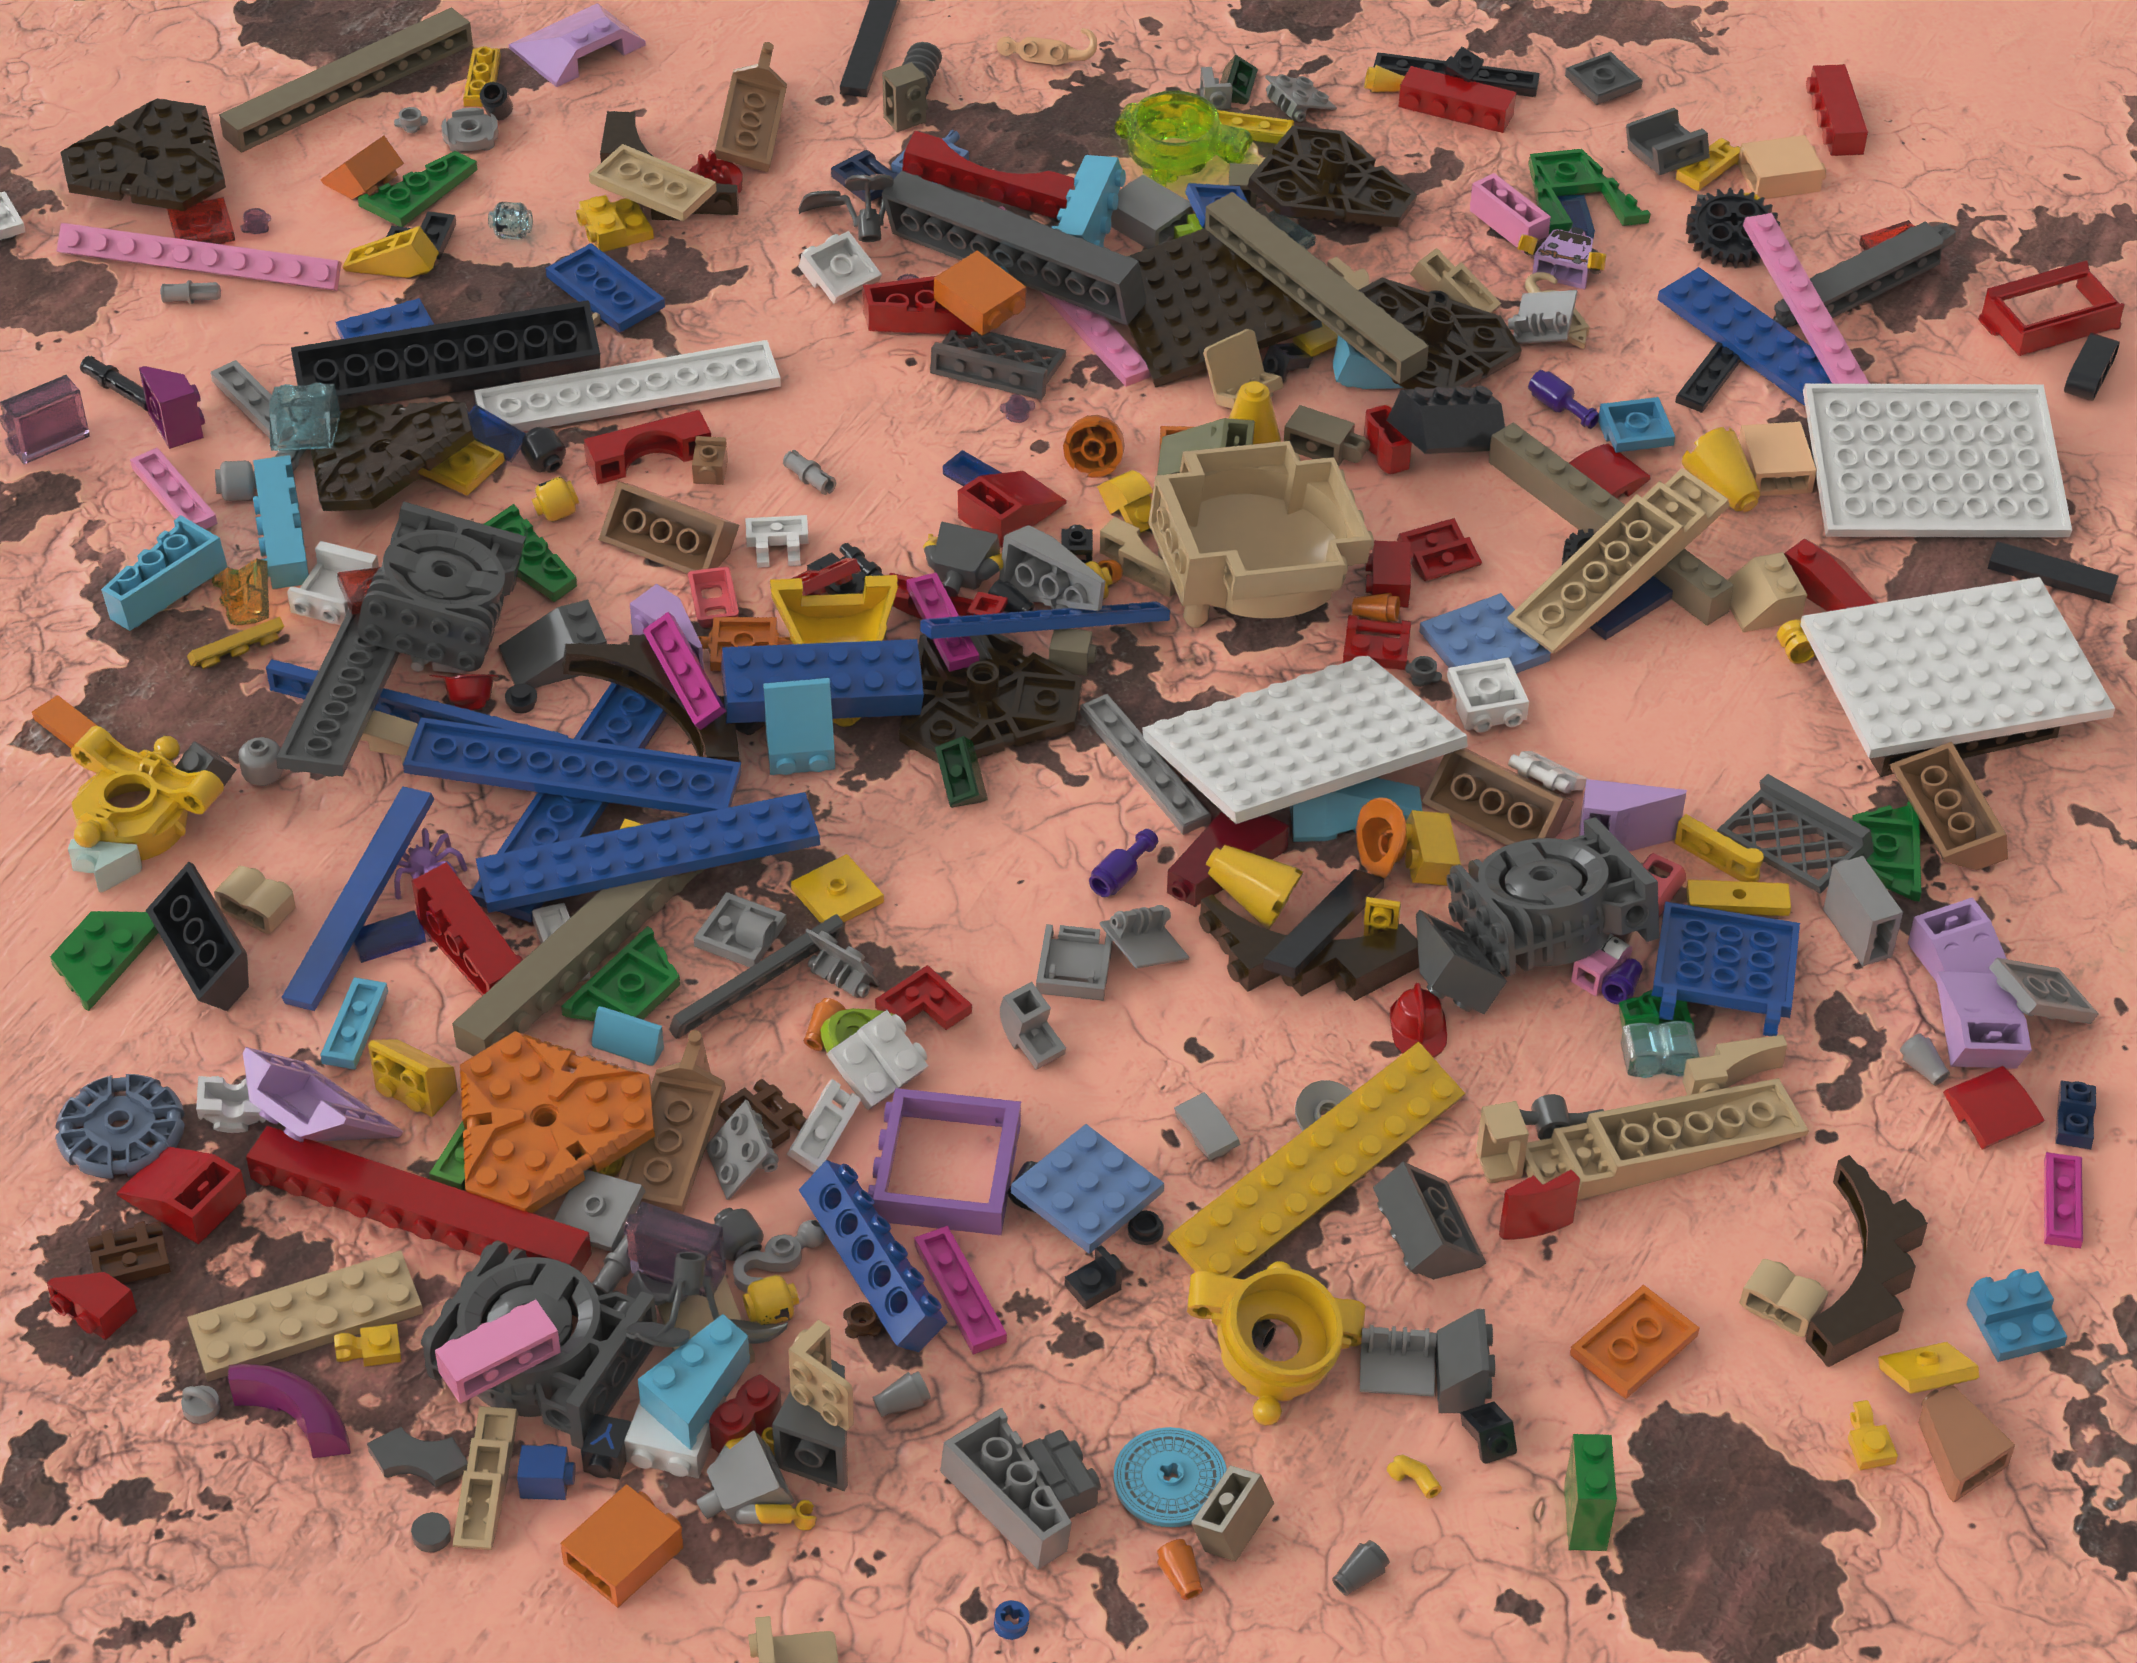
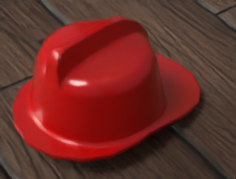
M429 674V676L444 679L448 698L451 703H454L455 707L466 708L471 711L482 709L485 706L486 702L491 698L493 681L499 679L498 675L492 674L460 676Z
M1415 983L1413 989L1403 992L1390 1007L1392 1038L1396 1048L1402 1054L1417 1042H1420L1434 1058L1441 1054L1447 1045L1445 1014L1439 998L1429 990L1422 989L1420 983Z

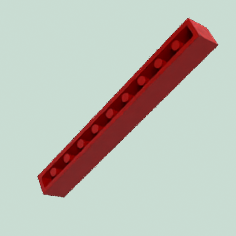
M266 1126L246 1156L250 1178L261 1185H271L285 1190L293 1196H303L318 1201L326 1207L333 1206L348 1211L356 1217H366L381 1222L389 1228H399L414 1233L419 1238L432 1239L444 1243L454 1250H465L481 1256L483 1249L488 1244L492 1245L493 1242L499 1240L507 1244L509 1254L513 1249L519 1248L526 1251L527 1258L541 1257L558 1260L574 1267L582 1272L592 1255L590 1235L587 1231L310 1139H304L303 1142H299L286 1135L284 1131L270 1126Z

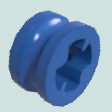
M1014 1600L1004 1601L999 1604L994 1617L995 1632L1000 1637L1008 1640L1022 1637L1028 1630L1030 1617L1028 1608L1021 1602ZM1010 1615L1013 1619L1019 1618L1018 1624L1013 1625L1010 1620L1005 1621V1616Z

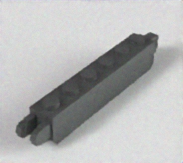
M1925 221L1915 227H1910L1893 238L1886 239L1884 242L1868 250L1862 251L1846 261L1838 263L1822 273L1816 274L1810 278V281L1829 314L1834 318L1940 265L1942 249L1955 241L1956 231L1947 223L1931 227ZM1783 298L1781 301H1778L1774 306L1776 316H1774L1773 320L1786 329L1798 324L1785 299Z

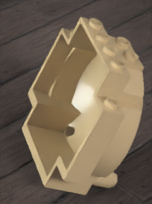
M1290 441L1184 451L1180 473L1155 476L1149 525L1159 547L1158 556L1164 560L1182 606H1185L1183 618L1187 625L1193 628H1199L1207 622L1210 605L1224 608L1231 614L1252 618H1284L1316 609L1331 599L1332 592L1342 587L1346 579L1348 566L1367 563L1369 552L1374 547L1373 534L1367 530L1363 512L1358 510L1355 504L1354 493L1348 489L1345 473L1342 469H1339L1335 458L1301 461L1299 454L1294 452Z

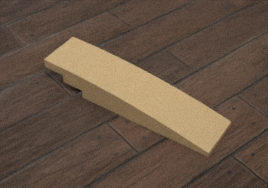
M1681 468L1668 482L1664 484L1659 481L1643 497L1636 494L1507 617L1508 621L1548 651L1555 654L1624 601L1688 546L1729 507V499Z
M1777 1078L1590 1113L1586 1123L1556 1128L1553 1130L1551 1138L1528 1142L1524 1170L1528 1177L1534 1175L1542 1184H1545L1572 1169L1580 1178L1577 1200L1660 1181L1730 1161L1806 1136L1809 1130L1780 1079Z

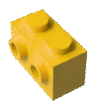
M1412 810L1406 820L1408 844L1405 850V865L1410 870L1412 883L1448 886L1446 878L1450 874L1451 866L1461 865L1449 813Z

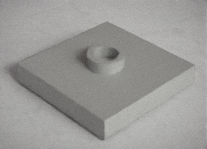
M586 1170L584 1171L585 1181L568 1191L554 1221L589 1232L592 1247L614 1252L641 1202L645 1189L640 1184Z

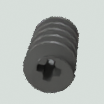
M917 42L909 48L902 64L905 65L912 62L919 71L924 72L928 82L926 96L939 69L942 54L931 43Z

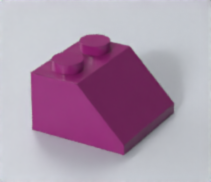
M147 366L140 367L139 371L148 414L168 448L171 449L204 438L201 425L205 424V419L200 407L197 406V402H200L201 398L196 385H190L185 375Z

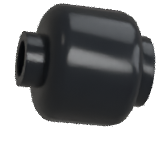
M536 427L524 435L520 448L521 453L534 471H547L551 473L562 466V460L566 455V448L553 430Z

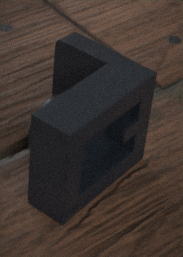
M1281 343L1269 346L1262 364L1264 372L1281 376L1284 383L1289 370L1309 368L1313 357L1294 343Z
M1100 1245L1095 1248L1094 1261L1065 1276V1287L1086 1310L1121 1290L1122 1263L1115 1254H1110Z
M1495 1401L1460 1412L1462 1426L1478 1442L1480 1460L1484 1464L1517 1453L1513 1421Z

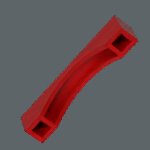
M914 131L904 151L902 171L918 175L927 181L1057 219L1060 208H1067L1066 195L1069 189L1075 190L1073 177L1053 171L1017 174L988 169L960 156L942 138L919 131Z

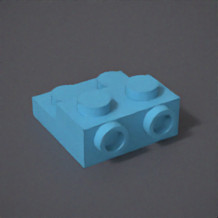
M1659 397L1600 404L1598 423L1606 442L1611 441L1616 453L1674 446L1675 434Z
M2018 1269L2011 1272L2006 1279L1994 1282L1993 1278L1985 1277L1978 1280L1971 1287L1966 1305L1997 1362L2065 1346L2067 1335L2052 1310L2054 1298L2039 1271L2027 1273L2025 1269Z

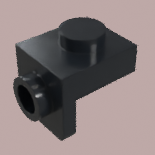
M1461 46L1454 57L1450 56L1447 59L1442 70L1445 71L1446 75L1460 77L1467 82H1471L1482 67L1484 60Z

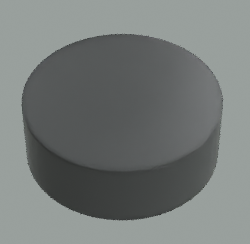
M435 1512L425 1513L419 1516L412 1524L413 1542L421 1551L437 1552L446 1547L451 1539L449 1521L442 1514Z

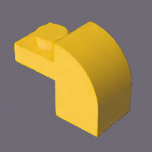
M1130 470L1097 486L1110 514L1120 510L1125 522L1139 528L1140 533L1151 529L1149 516L1152 500L1149 495L1153 493V490L1148 481L1139 472Z

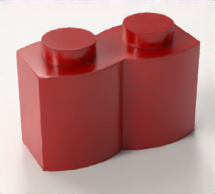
M1382 405L1366 410L1364 437L1369 440L1370 448L1368 450L1377 456V463L1380 468L1391 475L1409 470L1412 442L1386 421L1392 408Z
M761 1374L747 1380L739 1388L735 1398L722 1403L711 1415L709 1420L711 1447L720 1454L729 1440L745 1437L752 1431H755L762 1437V1432L764 1429L772 1427L782 1407L780 1388Z

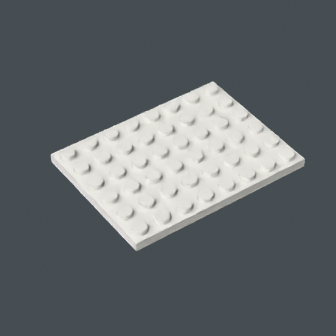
M1805 383L1803 395L1813 459L1817 470L1816 478L1826 537H2070L2072 526L2044 384Z
M2040 577L1804 615L1801 618L1800 625L1869 759L1935 748L1949 742L1959 744L2112 718L2114 715L2115 707Z
M1358 656L1352 661L1339 665H1330L1324 670L1311 674H1302L1296 679L1283 683H1274L1268 688L1255 692H1246L1241 694L1240 697L1227 701H1218L1213 703L1212 706L1199 710H1190L1183 715L1168 720H1159L1152 725L1142 728L1144 740L1235 824L1468 747L1467 735L1369 656Z

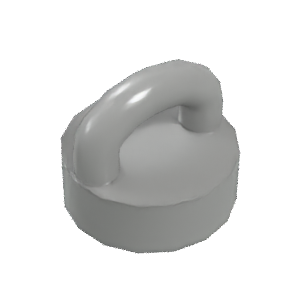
M204 1385L190 1386L183 1389L181 1406L187 1420L192 1423L202 1424L213 1420L219 1414L221 1408L220 1400L215 1389Z

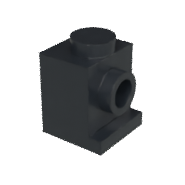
M1072 525L1069 529H1062L1061 544L1074 555H1086V560H1081L1083 563L1092 561L1093 529H1085L1082 525Z

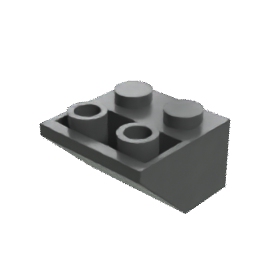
M1476 1309L1437 1330L1435 1372L1438 1413H1460L1484 1405L1485 1399L1492 1398L1491 1377H1495V1355L1490 1354L1489 1346L1493 1344L1492 1324H1486L1485 1309Z

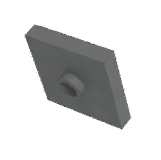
M1612 52L1572 65L1565 70V76L1596 105L1642 88L1643 80Z

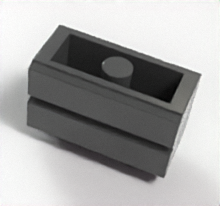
M1058 1430L1046 1435L1044 1439L1039 1438L1024 1445L1023 1449L1030 1460L1034 1459L1040 1469L1039 1475L1044 1484L1050 1486L1069 1519L1075 1517L1077 1513L1081 1514L1096 1507L1098 1504V1490L1101 1489L1100 1480L1093 1468L1087 1470L1082 1462L1083 1454L1076 1440L1069 1441L1065 1433Z

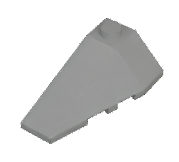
M1030 525L1004 536L1002 550L1003 568L1000 570V580L1004 582L1008 580L1031 603L1039 602L1044 603L1046 606H1053L1055 604L1067 605L1068 608L1094 611L1102 609L1105 580L1054 537Z

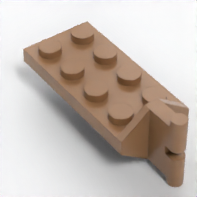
M770 42L763 44L758 64L733 69L714 152L717 159L768 172L771 165L787 89V83L769 67L774 45Z
M698 1030L689 1032L688 1043L681 1062L656 1070L651 1084L655 1137L626 1155L619 1175V1179L643 1186L645 1193L639 1204L640 1206L684 1213L726 1090L724 1080L711 1074L702 1034Z

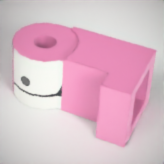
M1610 934L1606 943L1598 951L1574 962L1571 982L1597 996L1602 991L1603 978L1630 958L1632 946ZM1586 973L1595 976V982H1589L1584 975Z

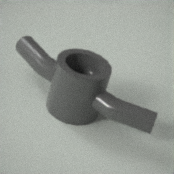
M1548 1094L1536 1099L1531 1106L1532 1111L1520 1109L1525 1125H1535L1540 1140L1551 1138L1553 1130L1556 1128L1586 1123L1590 1113L1604 1111V1109L1582 1113H1568L1565 1099L1556 1094Z

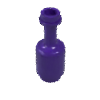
M1539 370L1533 375L1528 384V389L1537 400L1555 412H1562L1565 409L1569 410L1581 419L1583 427L1592 429L1598 423L1599 413L1595 408L1588 410L1574 400L1575 391L1569 384L1550 371Z
M1144 829L1138 832L1135 836L1136 842L1127 851L1124 849L1111 851L1092 870L1089 884L1097 895L1101 897L1115 895L1136 875L1138 871L1136 860L1145 851L1152 852L1159 842L1157 835L1152 830Z

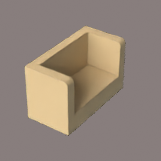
M1517 1101L1482 1107L1476 1153L1488 1183L1520 1179L1523 1176L1529 1133Z

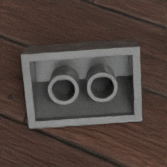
M1403 1161L1373 1187L1379 1200L1377 1202L1378 1208L1387 1217L1392 1228L1390 1233L1393 1239L1400 1245L1404 1253L1403 1261L1414 1274L1419 1273L1434 1280L1477 1269L1486 1264L1483 1254L1446 1180Z

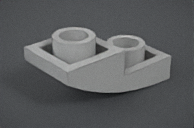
M1205 1092L1174 1107L1177 1119L1192 1134L1195 1145L1209 1160L1221 1157L1231 1149L1241 1145L1237 1135L1223 1114Z

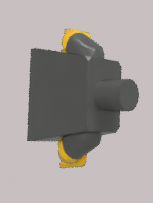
M942 521L938 537L928 534V540L923 545L928 566L934 569V573L938 574L949 597L958 596L961 587L973 590L979 588L983 581L988 580L1003 568L998 534Z

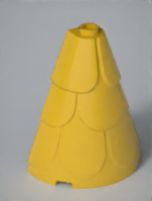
M897 575L865 576L863 594L802 596V578L770 579L772 600L790 633V640L793 644L883 641L898 589ZM861 717L833 719V722L839 726L848 727L855 724Z

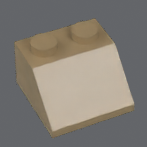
M1783 552L1754 557L1728 579L1734 585L1730 610L1743 632L1779 626L1795 619L1801 620L1807 593Z

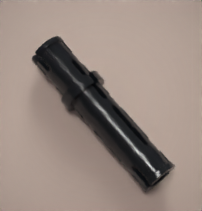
M86 356L80 364V371L97 380L101 387L114 390L124 398L142 407L145 411H148L142 386L120 374L119 370L113 365H105L93 356Z

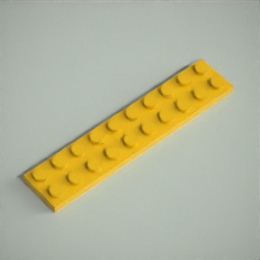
M1417 1042L1170 1233L1167 1240L1195 1272L1208 1271L1235 1278L1461 1100L1466 1093L1420 1042Z

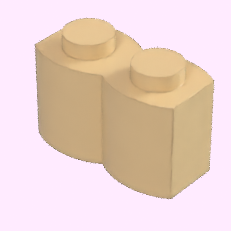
M238 866L214 891L215 901L223 913L234 919L244 920L251 927L266 934H271L296 908L292 889L282 881L277 882L272 879H266L263 873L256 868Z
M1762 1259L1743 1287L1739 1303L1754 1315L1772 1320L1780 1328L1796 1336L1805 1337L1808 1333L1811 1319L1821 1313L1829 1292L1814 1279L1796 1276L1781 1262Z

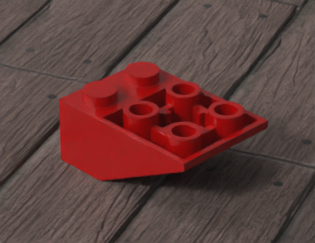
M1025 471L981 475L957 490L958 518L973 529L998 534L999 547L1001 548L1003 547L1005 535L1027 525L1034 526L1067 503L1066 499Z
M167 1147L159 1154L156 1160L137 1172L117 1192L118 1197L198 1245L247 1197L240 1169L214 1154L175 1147Z

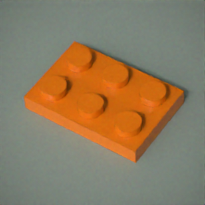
M1643 1284L1573 1344L1570 1356L1623 1398L1627 1399L1698 1337L1700 1327Z

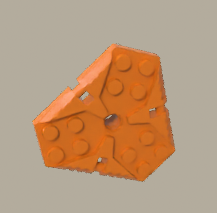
M516 1031L460 1064L462 1121L464 1128H467L463 1131L465 1189L467 1192L534 1213L585 1181L584 1171L590 1167L599 1172L655 1137L649 1074L624 1066L620 1067L612 1062L607 1063L605 1060L596 1059V1057L590 1055L580 1057L576 1055L575 1050L564 1049L562 1046L552 1045V1043L547 1041L542 1042L541 1039ZM575 1069V1072L570 1073V1070ZM580 1153L583 1155L577 1160H575L574 1158L576 1155Z

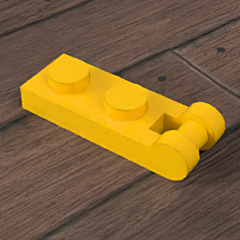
M1719 138L1709 146L1710 158L1679 168L1676 180L1700 191L1732 165H1738L1741 147H1733L1729 141Z
M1687 814L1678 821L1675 838L1676 845L1739 881H1759V868L1762 866L1764 858L1762 851L1756 848L1747 849Z

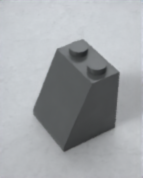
M831 1359L832 1371L845 1379V1366ZM789 1392L772 1424L774 1454L779 1468L845 1492L848 1486L847 1431L838 1425H830L824 1420L821 1413L809 1405L804 1406L800 1404Z

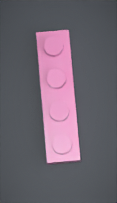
M158 448L130 459L132 469L175 519L181 515L204 529L218 524L216 514Z

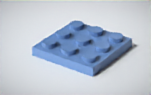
M1502 593L1420 622L1419 632L1448 668L1509 657L1517 674L1550 661V651L1508 621L1507 617L1515 609Z
M1087 1124L1082 1126L1011 1184V1194L1089 1254L1164 1192V1182Z

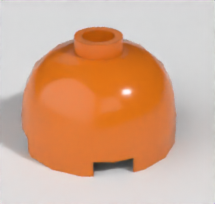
M1087 415L1077 420L1067 431L1063 444L1064 457L1072 469L1076 468L1080 472L1089 473L1087 477L1090 478L1103 477L1112 473L1121 462L1125 449L1123 433L1119 426L1111 419L1101 415Z

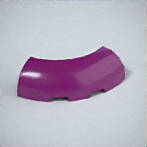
M256 1364L229 1365L228 1381L234 1406H259L277 1412L280 1410L287 1412L296 1419L297 1425L305 1433L313 1458L351 1454L347 1431L339 1413L328 1397L311 1382L299 1375L275 1367Z

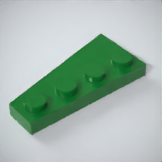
M453 151L426 164V170L422 172H410L402 176L403 181L393 186L387 183L378 187L379 192L372 196L366 193L358 197L359 207L399 227H404L478 170L477 161L457 151Z
M512 504L484 523V525L526 536L517 577L553 602L577 587L576 576L557 554H553L549 550L548 543L543 537H538L533 531L532 524L527 519L521 517L519 509L515 504Z

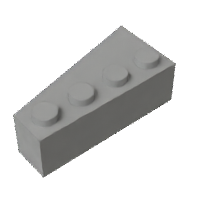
M1000 1408L944 1442L940 1472L1037 1569H1040L1067 1552L1072 1522L1050 1486L1044 1484L1039 1475L1040 1469L1034 1459L1030 1460L1022 1447L1023 1441L1017 1431H1012L1007 1423L1008 1417L1003 1408Z

